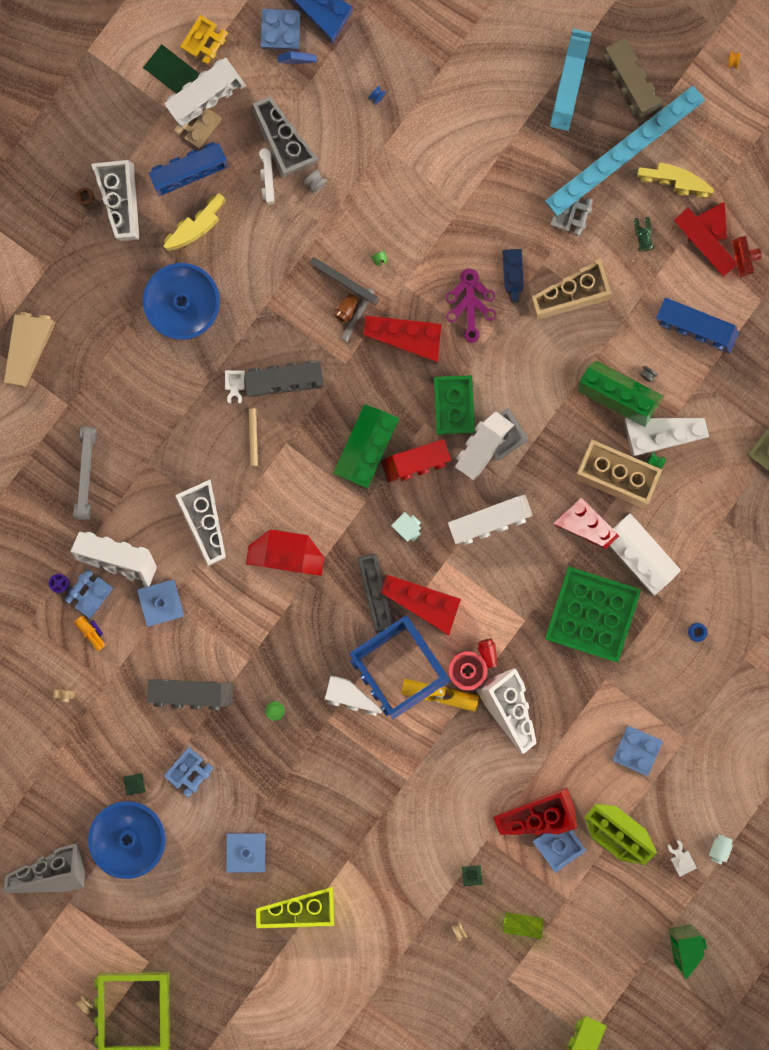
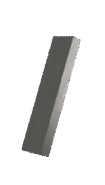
M313 257L310 264L314 268L376 306L379 302V298L317 258Z
M375 553L358 557V562L375 632H379L391 626L393 622L387 597L380 593L383 580Z

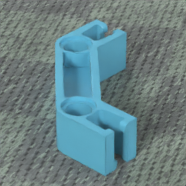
M578 29L572 30L550 127L569 131L591 32Z

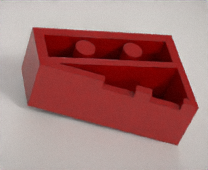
M442 439L392 455L382 460L381 464L388 483L399 479L402 482L411 479L413 474L418 473V476L429 473L428 469L434 467L435 470L445 468V463L450 462L451 458L445 440Z

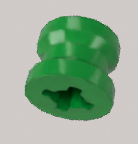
M651 452L647 463L662 469L666 457H659L656 453Z

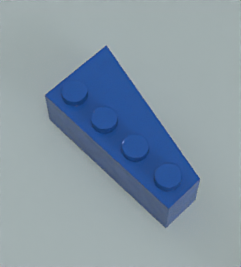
M290 0L332 44L353 13V6L343 0Z
M666 297L656 317L660 323L659 326L668 330L670 328L675 329L680 335L686 337L688 335L700 343H706L717 350L729 354L739 335L736 325Z

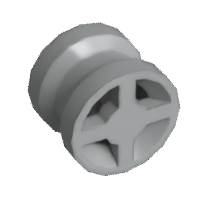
M319 170L314 171L304 180L305 185L311 187L313 194L321 190L328 182L320 176Z

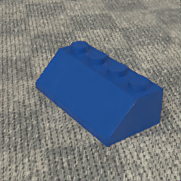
M215 142L209 143L204 146L205 149L190 151L182 159L177 157L170 160V164L153 167L152 171L148 173L158 196L160 197L228 168L229 165L220 144H215Z

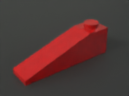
M567 787L493 816L500 835L561 834L577 828L575 805Z

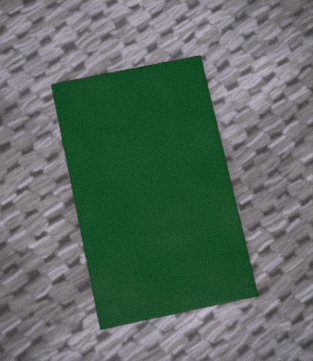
M162 44L143 67L176 94L183 90L184 85L195 81L200 74Z

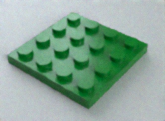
M568 566L545 640L618 663L641 589Z

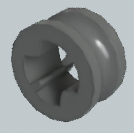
M643 366V371H640L638 374L653 383V378L657 377L658 374L649 367Z

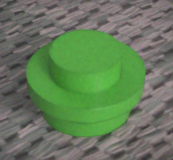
M273 701L267 705L265 712L270 720L277 721L284 716L285 709L280 702Z

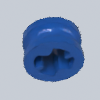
M378 86L368 99L373 100V104L377 105L385 96L386 91H381V87Z

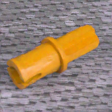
M84 616L79 617L74 622V625L84 635L83 638H87L96 651H100L105 647V643L95 632L96 628H93Z

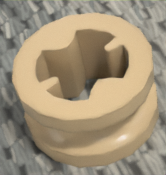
M458 922L457 926H451L459 942L463 937L468 938L460 922Z
M84 995L81 996L80 1001L76 1002L77 1006L86 1014L90 1013L91 1008H95L94 1003Z

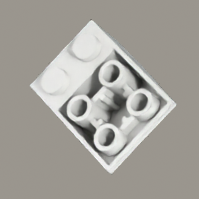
M330 676L325 696L328 704L339 706L340 703L346 704L347 709L358 711V708L365 709L366 714L377 716V713H382L381 708L352 681Z

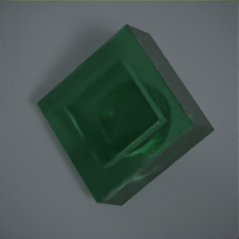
M143 773L123 777L127 796L146 792Z
M481 865L461 866L464 887L483 885Z

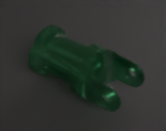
M649 217L645 218L646 228L640 227L638 218H634L639 252L655 249V246L652 245V227Z

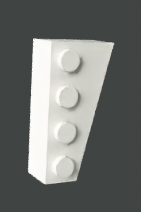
M129 160L91 164L103 196L102 199L106 206L115 238L119 241L140 240L134 164Z
M628 418L623 419L632 457L709 437L705 418H650L645 427Z
M521 495L448 522L455 544L461 543L464 546L472 543V538L477 536L483 539L491 536V531L497 530L499 533L507 530V525L514 523L515 526L526 523L525 519L533 516L526 495Z

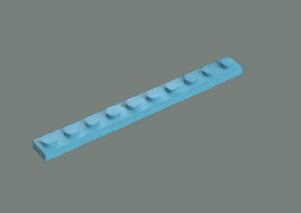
M694 86L690 87L546 199L545 204L556 217L700 106L705 101L703 96Z

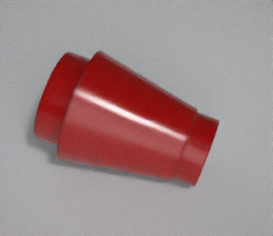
M492 638L479 641L477 649L487 668L497 666L496 643L493 642Z

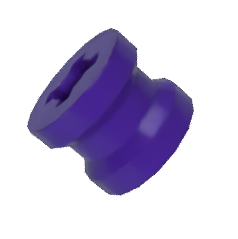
M54 574L48 582L49 588L56 593L65 592L70 584L68 577L63 574Z

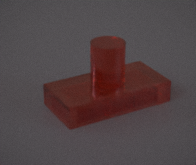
M746 236L732 240L736 262L738 263L739 277L742 278L754 274L752 261L761 260V250L759 248L749 250Z

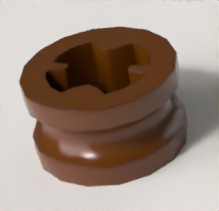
M83 187L77 191L76 199L81 205L88 206L94 201V194L89 188ZM88 192L89 200L82 201L83 199L80 195Z

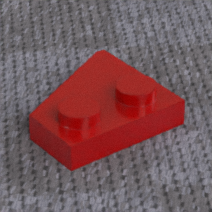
M725 202L697 216L717 240L727 239Z

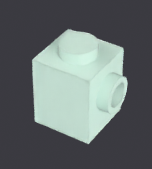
M405 512L391 525L407 542L410 539L414 542L421 534L419 532L421 529L419 524L421 522L414 515L409 517Z

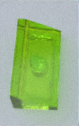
M506 912L503 933L541 939L544 918Z

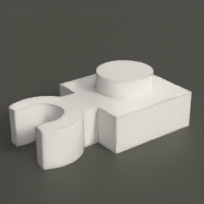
M225 370V390H231L227 397L229 404H231L233 396L238 397L239 404L242 403V396L239 394V390H245V371Z
M676 840L678 844L676 850H673L670 844L667 845V848L675 855V857L671 858V861L680 877L697 867L689 851L682 852L683 845L679 840Z

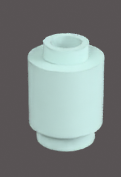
M718 834L709 853V856L712 857L711 861L722 864L723 861L727 862L733 847V840Z

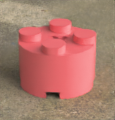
M471 651L460 652L449 663V678L460 689L474 690L485 681L487 665L477 653ZM466 665H469V668L473 669V672H470L469 676H466V673L462 672V669H465Z

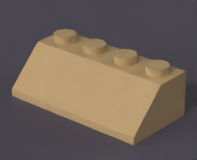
M591 440L574 479L645 509L650 502L662 469Z

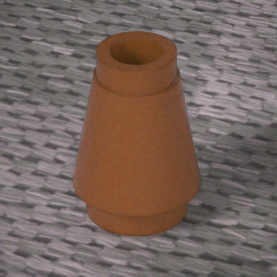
M349 294L334 309V317L343 323L351 320L359 299L353 294Z

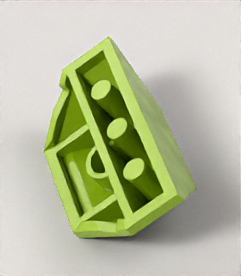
M595 804L584 816L590 837L620 861L646 865L657 853L647 830L617 806Z

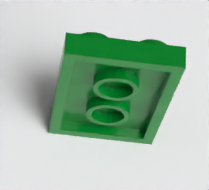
M472 375L434 377L436 435L475 433Z

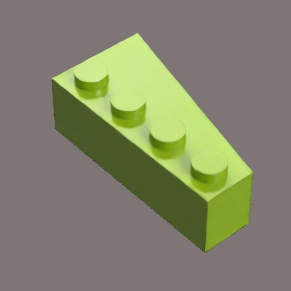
M587 1016L578 1019L574 1028L576 1032L570 1038L567 1045L568 1050H597L607 1026Z

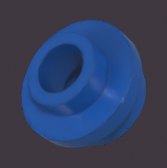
M694 623L688 629V636L695 642H701L707 636V628L701 623ZM695 629H700L701 634L699 636L694 634Z

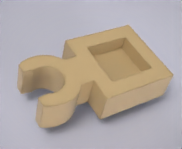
M54 689L53 697L58 698V701L69 702V699L75 698V690Z

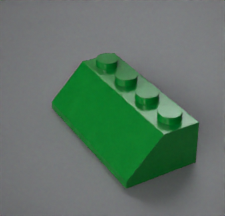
M598 361L587 368L578 385L579 393L644 427L664 398L662 394Z
M364 404L333 474L368 489L399 418Z
M692 925L669 928L674 965L684 979L690 977L705 956L704 950H707L705 938Z

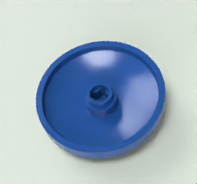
M174 263L161 268L150 278L143 294V308L149 323L160 334L175 340H189L204 334L213 325L220 309V295L214 280L206 271L193 264Z
M120 801L104 808L92 822L88 835L89 851L94 862L105 873L121 879L137 878L151 871L160 861L166 845V833L161 819L151 808L135 801Z

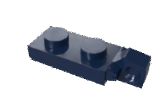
M522 249L502 250L504 289H506V293L511 294V303L519 302V292H523L524 288Z

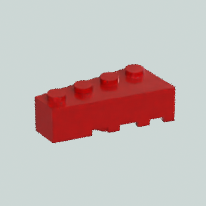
M365 316L363 336L437 364L442 324Z
M387 574L385 575L380 591L381 594L446 635H450L461 601L460 598Z

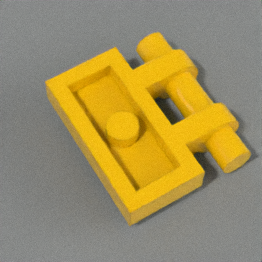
M200 15L180 48L195 58L202 52L205 54L202 62L208 65L211 59L214 60L216 57V51L220 45H223L226 41L225 37L228 32L221 29L219 34H216L214 30L217 25ZM209 38H211L214 42L208 49L205 45Z

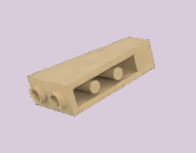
M20 312V315L14 314L4 383L22 387L27 386L55 326V322L50 320V316L39 315V318L31 317L32 314Z

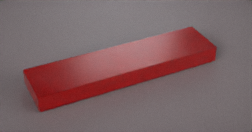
M688 207L673 219L723 277L738 264Z

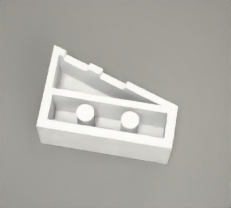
M496 411L486 421H480L475 428L477 433L475 436H471L465 444L468 447L465 451L462 450L456 458L458 463L455 467L474 480L481 474L494 455L493 453L498 445L503 442V437L512 429L514 424Z

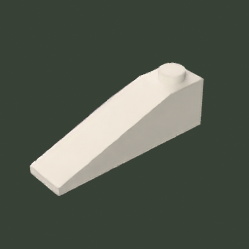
M511 669L489 678L476 689L485 707L521 754H524L536 744L533 724L529 720L527 710L529 705L525 701L524 696L525 686L516 669Z

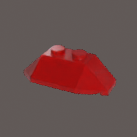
M272 529L248 546L246 565L322 576L324 563L323 554L308 535Z

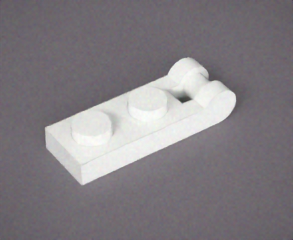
M264 148L259 152L260 159L264 163V169H261V181H265V188H262V198L266 200L267 205L275 204L272 157L270 151Z

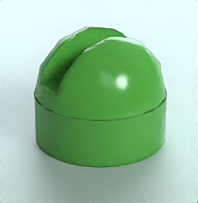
M385 250L371 256L375 265L381 266V260L386 264L387 255Z

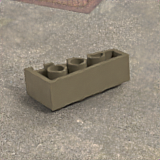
M624 38L606 47L603 55L604 61L607 65L611 66L613 70L611 73L615 82L619 81L622 87L620 92L624 99H628L631 114L633 116L636 115L637 119H640L658 110L663 101L660 96L655 97V87L652 82L646 81L647 76L643 66L636 64L638 58L628 40Z

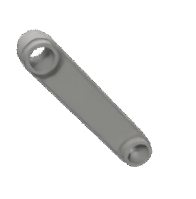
M90 426L80 428V442H83L79 495L78 503L74 504L73 517L78 520H89L91 515V504H88L92 444L96 443L97 428Z

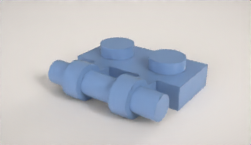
M87 569L84 574H80L79 580L74 587L67 591L68 595L64 600L71 603L76 598L79 602L75 608L91 619L114 588L100 577H97L92 582L89 578L93 572ZM86 584L89 586V589L82 596L79 591Z
M188 747L164 777L176 788H179L184 783L187 788L183 793L189 797L199 789L198 786L201 782L210 776L209 773L214 767L209 763L204 768L199 766L203 758L192 748ZM195 770L199 774L193 781H190L188 777Z

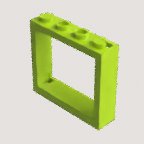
M169 972L99 973L98 978L94 980V989L98 990V998H95L94 1001L95 1009H98V1017H95V1029H98V1036H95V1048H98V1050H170ZM160 981V1045L105 1046V982Z

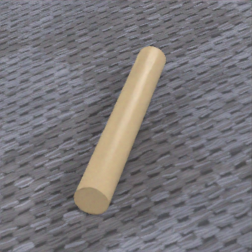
M255 408L249 409L250 466H258L257 417Z

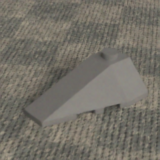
M78 844L57 848L54 850V854L46 858L42 856L37 859L38 862L30 866L25 865L5 875L3 891L4 893L67 892L84 888L85 870Z

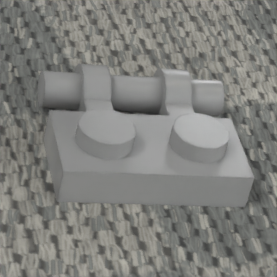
M586 198L584 204L579 203L578 200L556 217L554 215L550 226L568 232L570 225L576 227L573 234L581 236L582 231L585 230L588 214H591L593 209L591 207L593 200ZM576 209L581 211L578 220L573 219Z

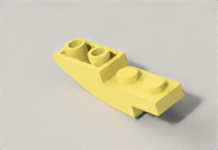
M659 162L657 170L641 167L637 170L636 178L641 179V182L652 183V180L660 181L659 184L666 186L674 183L673 191H676L678 195L688 196L690 193L696 194L698 198H708V196L713 194L714 189L705 181L680 167Z
M220 193L216 196L212 195L207 201L208 206L204 210H199L195 215V221L187 217L186 220L182 219L177 224V230L173 235L170 233L165 238L163 247L167 251L178 249L203 236L219 221L215 213L226 201Z

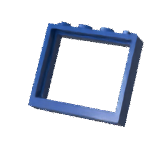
M407 615L349 653L353 658L350 662L355 670L360 669L362 672L360 678L365 685L370 684L373 689L370 693L376 701L380 700L383 704L380 708L385 716L390 715L392 719H395L451 681ZM407 629L439 678L395 708H392L361 659Z

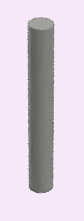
M369 288L367 289L369 292H371L372 294H374V291H373V290H371V289H369ZM362 298L341 337L346 342L350 339L369 303L364 298Z

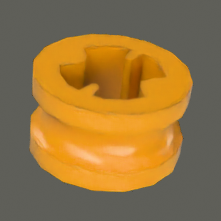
M730 51L727 68L733 66L734 69H738L740 52L735 54L733 51Z

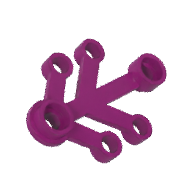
M471 268L462 271L460 283L452 292L446 294L445 299L447 303L453 304L456 302L457 296L466 288L465 298L453 311L447 313L446 319L448 322L454 323L458 315L467 307L468 329L464 333V339L468 343H475L479 339V331L475 328V307L484 315L487 321H493L496 317V312L493 309H488L474 296V288L483 295L484 300L487 302H492L495 299V293L492 290H488L478 281V273ZM469 274L472 275L473 280L467 281L466 276ZM492 293L493 298L487 299L486 294ZM448 295H454L455 299L453 301H449L447 298ZM492 312L494 317L488 318L486 314ZM453 313L455 314L456 318L454 320H450L448 318V315ZM472 331L475 333L476 336L474 338H470L468 336V333Z

